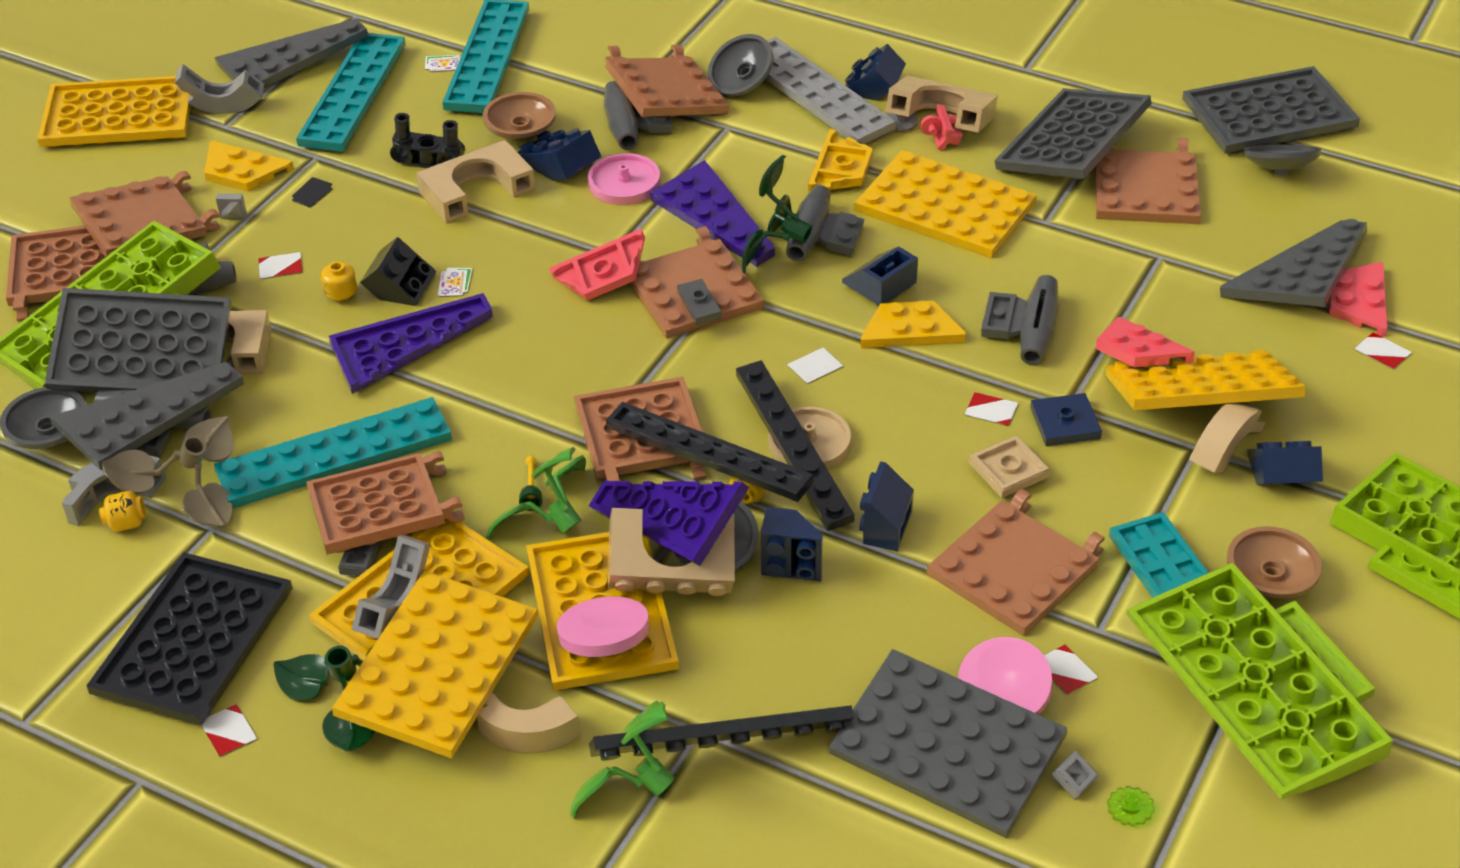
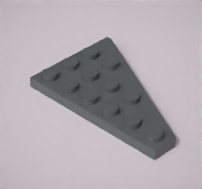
M1355 219L1340 220L1224 283L1220 287V296L1325 307L1367 232V222H1358Z

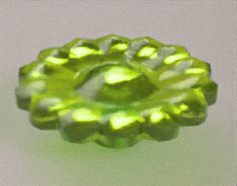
M1126 786L1125 788H1117L1116 792H1112L1110 799L1107 800L1108 812L1113 815L1114 820L1120 821L1123 825L1129 824L1134 827L1137 824H1145L1146 820L1152 818V813L1155 811L1153 799L1149 798V794L1142 792L1138 787Z

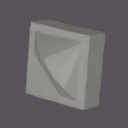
M217 194L216 202L220 219H246L247 211L243 194Z
M1074 751L1051 773L1073 799L1077 798L1099 776L1077 751Z

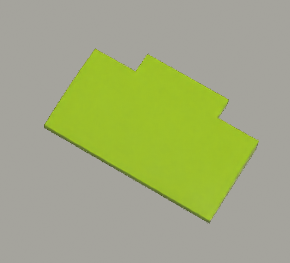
M152 221L66 288L187 295L221 267L212 251L166 226ZM62 291L0 338V362L35 389L46 387L45 379Z
M1394 453L1335 506L1330 524L1378 550L1370 558L1369 569L1460 619V486Z
M1233 562L1127 609L1128 617L1280 799L1333 782L1389 757L1393 740L1360 704L1374 696V686L1296 601L1274 609Z

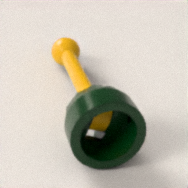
M528 456L525 460L528 466V485L522 488L519 494V504L532 502L540 508L543 503V495L541 490L534 486V479L532 478L537 459L534 456Z

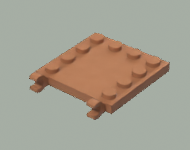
M671 45L674 55H669L668 58L621 57V51L618 46H608L610 56L605 58V68L642 117L728 114L730 105L692 57L684 56L682 45Z
M1178 138L1176 153L1113 150L1112 148L1095 166L1096 219L1200 224L1201 212L1196 154L1188 153V138Z
M187 171L178 172L171 180L168 176H159L151 180L131 182L128 185L107 187L104 190L84 192L70 197L71 207L105 257L152 221H156L188 239L206 236V231L220 229L217 221L211 222L212 219L220 217L216 209L207 210L199 218L180 193L191 190L188 182L182 183L184 180L191 179Z
M85 226L12 235L6 300L8 306H13V310L17 312V321H24L29 317L27 304L50 301L63 288L68 287L105 258Z
M706 226L696 229V233L699 236L696 239L697 246L644 262L640 261L636 280L630 282L666 339L764 308L763 298L745 273L742 272V269L720 239L712 241ZM703 279L721 310L722 319L696 325L677 292V285Z
M684 377L574 396L576 411L596 479L605 478L606 481H620L618 475L690 462L694 480L706 478L704 465L609 429L606 423V419L622 402L703 432Z
M436 451L424 457L417 453L307 481L309 495L326 554L342 553L351 548L372 545L378 541L393 537L398 538L400 535L420 530H430L445 524L444 519L455 523L463 521L465 519L463 511H453L455 508L462 507L460 497H453L439 503L428 472L434 476H442L447 473L444 464L435 465L437 462L444 461L442 452Z
M1020 489L1014 495L1010 504L1001 500L927 566V575L1025 636L1098 567V556L1103 551V547L1099 545L1105 540V537L1097 532H1093L1081 548L1026 515L1025 513L1031 507L1026 501L1032 497V494L1024 489Z

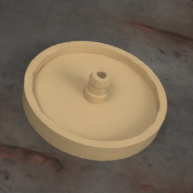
M813 406L791 409L827 469L836 466L845 459L851 446V431L847 422L840 415L831 410ZM768 431L770 453L777 461L787 464Z

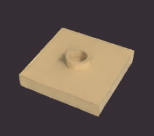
M1017 435L969 455L968 461L1001 498L1049 478L1051 471Z

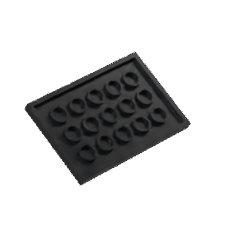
M183 552L86 685L89 694L202 726L292 591L291 580Z

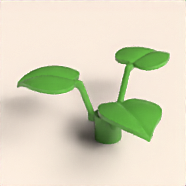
M571 447L546 461L533 472V479H536L545 472L548 480L544 484L546 487L551 485L558 499L548 507L550 510L549 514L532 502H523L501 514L490 526L486 539L490 540L497 526L505 519L529 509L544 517L547 523L554 521L562 534L579 523L581 518L568 501L560 480L564 475L571 472L585 471L586 458L584 455H580L572 460V454L576 449ZM563 461H570L553 475L551 474L554 466Z
M655 701L650 704L622 732L627 734L621 740V743L625 745L634 738L646 756L635 768L639 773L637 777L616 766L611 768L605 767L591 777L576 794L571 806V816L574 819L578 807L598 790L608 778L614 775H620L632 781L637 787L644 784L655 796L661 794L673 782L675 777L657 758H654L639 736V733L669 720L665 710L666 705L663 702Z

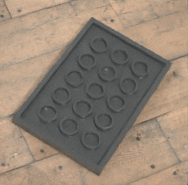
M1314 66L1183 91L1182 97L1183 101L1224 153L1244 150L1247 147L1278 144L1280 142L1323 135L1340 130L1343 131L1359 127L1360 118Z
M1063 88L994 160L996 169L1008 172L1018 171L1033 175L1046 174L1052 177L1064 176L1073 177L1074 179H1085L1152 104L1151 95Z
M63 288L45 386L47 389L88 392H98L99 390H137L221 364L224 358L231 299L228 297Z
M892 649L854 707V719L844 722L845 728L839 730L829 745V754L1007 839L1065 739L1067 727Z

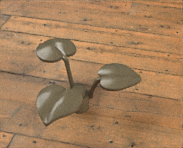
M228 416L211 418L192 426L185 434L180 451L175 450L173 455L157 470H154L155 462L152 457L140 450L123 451L111 459L103 461V470L116 487L123 491H132L135 494L148 492L153 488V476L160 475L176 459H179L184 467L195 469V486L197 489L188 491L184 496L183 509L185 514L196 523L214 527L226 526L231 519L232 502L228 503L227 496L229 494L227 490L214 482L204 487L201 485V462L203 458L210 462H219L227 459L233 451L234 439Z

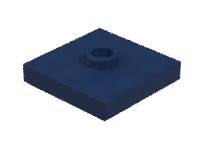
M1086 393L1031 400L1030 408L1045 446L1101 438L1102 430Z

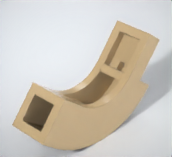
M1244 402L1226 403L1215 414L1203 431L1189 460L1214 473H1224L1232 454L1241 440L1250 432L1261 433L1266 423L1259 420L1262 411Z
M492 692L477 716L479 732L491 743L509 751L519 753L545 752L562 747L580 737L578 716L561 696L540 707L519 710L504 705Z

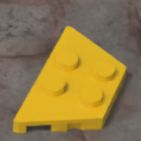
M829 129L808 183V192L817 185L825 186L829 190L862 186L873 156V148L860 144L850 137L844 140L837 136L836 130Z
M212 140L209 144L204 175L206 181L250 191L262 183L275 179L274 173L281 170L290 172L294 168L291 160Z
M935 301L880 303L861 336V348L965 343L966 333Z

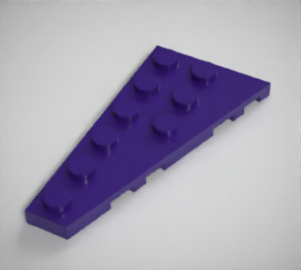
M705 160L650 192L651 201L695 229L706 226L710 232L711 239H720L727 249L741 258L750 237L759 229L757 224ZM767 237L764 239L756 256L750 262L756 267L775 256V247Z
M484 293L329 335V341L349 389L353 394L492 318L493 313Z
M604 481L588 506L610 518L612 508L643 509L642 536L701 566L750 487L743 482L724 484L723 482L713 481L712 484H701L698 481H663L662 484H655L652 481H643L642 484H633L630 481Z

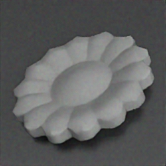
M893 113L888 114L889 117L896 121L895 130L898 132L913 129L917 125L918 118L915 113L909 117Z

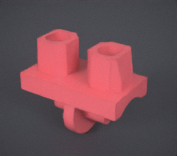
M938 104L936 116L928 115L923 118L920 127L924 134L933 135L937 149L945 150L947 144L958 146L963 133L961 129L955 128L956 115L947 114L945 106Z

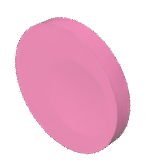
M631 153L610 155L600 159L590 168L588 173L589 189L596 198L606 203L616 205L639 203L650 198V192L660 187V170L655 162L642 155Z
M600 597L584 601L568 609L559 618L557 623L558 638L561 646L570 653L586 657L609 656L629 650L639 644L647 636L650 629L647 609L638 601L625 597Z
M997 637L980 643L966 655L958 673L959 679L1038 715L1046 708L1053 689L1052 673L1045 656L1031 643L1014 637Z

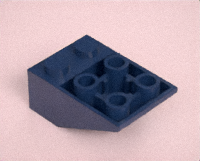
M579 128L569 132H565L564 129L551 133L549 130L544 131L536 136L537 140L522 144L517 152L533 170L551 180H567L601 158L591 131H580Z

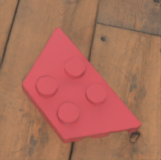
M642 229L636 230L550 267L549 270L553 278L585 300H591L636 280L645 235Z
M1378 262L1346 269L1328 300L1329 315L1340 320H1346L1360 328L1364 323L1376 328L1377 335L1385 337L1387 315L1383 263Z
M1121 317L1116 318L1096 339L1097 350L1132 367L1169 364V358L1175 357L1183 359L1186 363L1194 361L1195 351L1165 338L1163 334L1154 333L1145 329L1143 325L1132 323Z

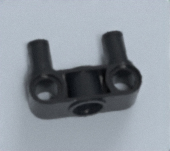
M406 113L395 115V133L392 138L393 145L390 149V156L397 163L430 168L464 155L465 146L458 139V123L456 121H445L442 126L443 137L432 134L410 132V116Z

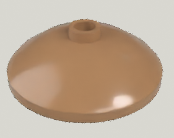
M514 92L499 96L489 102L483 111V122L489 131L497 136L516 140L535 137L543 133L554 123L556 118L554 104L548 98L531 92Z
M1265 526L1243 531L1232 540L1227 552V564L1233 562L1262 596L1269 598H1293L1309 592L1318 583L1322 571V561L1315 547L1299 534L1283 528Z

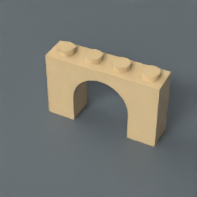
M906 75L889 88L886 112L909 117L917 110L936 109L938 104L944 105L946 111L957 114L955 128L979 133L994 119L998 95Z
M506 140L416 172L419 193L445 223L469 215L466 194L459 187L469 180L486 178L497 181L513 198L535 189L533 168Z
M267 310L230 311L226 340L233 342L231 357L234 369L240 374L263 373L272 331Z
M612 508L609 520L608 588H615L621 592L641 589L647 590L650 593L677 591L683 595H690L695 592H706L712 596H723L726 593L731 594L735 582L734 514L729 519L726 527L719 535L701 566L691 562L684 566L670 567L653 560L644 548L642 541L643 509Z

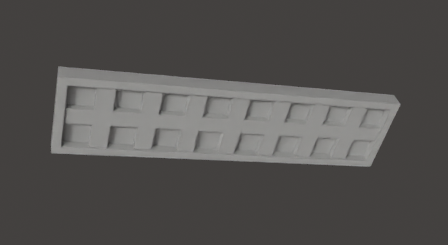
M777 37L767 40L772 47L774 61L771 71L765 80L845 138L855 139L860 144H866L896 129V121Z

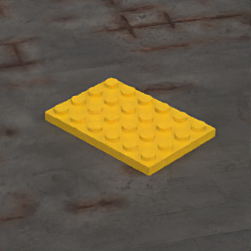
M176 76L51 84L37 138L39 147L79 146L92 143L105 144L108 142H131L136 140L153 141L156 139L186 137L191 105L188 103L189 93L182 91L174 83Z
M901 150L856 200L854 211L992 258L1036 203V194Z
M1254 350L1251 354L1245 355L1237 352H1227L1224 356L1219 357L1201 354L1197 355V358H1194V361L1190 363L1175 357L1169 358V364L1132 367L1122 361H1116L1114 365H1106V377L1134 411L1300 398L1306 395V386L1265 350Z
M444 519L445 524L430 530L417 531L410 536L411 538L431 544L425 571L501 597L530 575L527 565L461 522L455 523ZM394 550L309 614L313 625L342 646L347 647L349 651L358 655L363 661L369 649L378 639L351 630L359 599L372 597L382 587L390 570Z
M609 532L526 545L553 691L679 669V660L662 593H650L647 590L641 589L621 592L615 588H608ZM642 536L644 548L653 559L649 541ZM600 597H625L638 601L647 609L650 623L647 636L639 644L624 652L602 657H586L568 652L559 642L557 632L559 618L568 609L584 601Z
M424 570L332 707L333 716L452 759L537 619V609Z

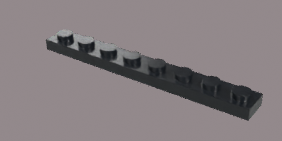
M762 360L736 368V377L787 464L813 474L814 483L805 494L826 530L830 531L854 523L855 514Z
M622 402L606 419L609 429L796 502H799L814 483L813 474L625 402Z
M852 705L644 730L639 733V736L651 754L654 753L653 749L666 748V752H678L685 750L686 745L698 744L699 748H710L717 746L718 741L730 740L731 744H742L749 742L750 737L762 736L763 740H774L781 738L782 733L794 732V736L799 737L813 734L814 729L825 728L827 733L838 732L840 729L845 728L844 722L854 719ZM627 733L594 736L589 743L591 757L600 756L603 761L620 758V753L633 752L634 756L645 755L634 738L625 745L621 743V740Z

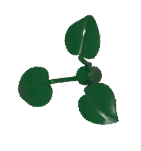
M781 155L768 167L761 179L759 196L764 197L767 194L777 206L775 213L769 221L767 231L759 228L750 237L745 246L742 257V272L745 274L746 267L756 256L766 237H778L787 241L789 238H792L804 244L812 232L813 225L799 219V216L792 212L790 198L787 194L783 195L780 200L773 194V187L779 180L783 170L785 155ZM781 226V230L784 231V233H778L775 231Z
M335 646L327 651L325 658L316 654H306L288 660L274 661L273 666L276 680L284 694L294 701L305 702L313 700L319 695L321 686L329 684L330 675L335 681L341 683L344 691L348 685L347 682L356 673V665L360 667L363 661L356 654L352 656L347 647ZM333 710L326 715L322 723V730L326 740L345 752L361 748L375 733L374 730L333 716Z

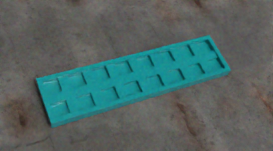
M484 0L443 99V110L483 114L487 104L496 98L528 15L529 2Z
M368 33V37L353 44L296 138L297 146L344 152L405 47V37Z
M431 397L214 463V467L221 486L229 494L227 496L228 503L232 502V508H236L306 486L307 481L374 465L451 441L452 435L434 398Z
M1164 512L1110 528V539L1152 598L1209 573Z

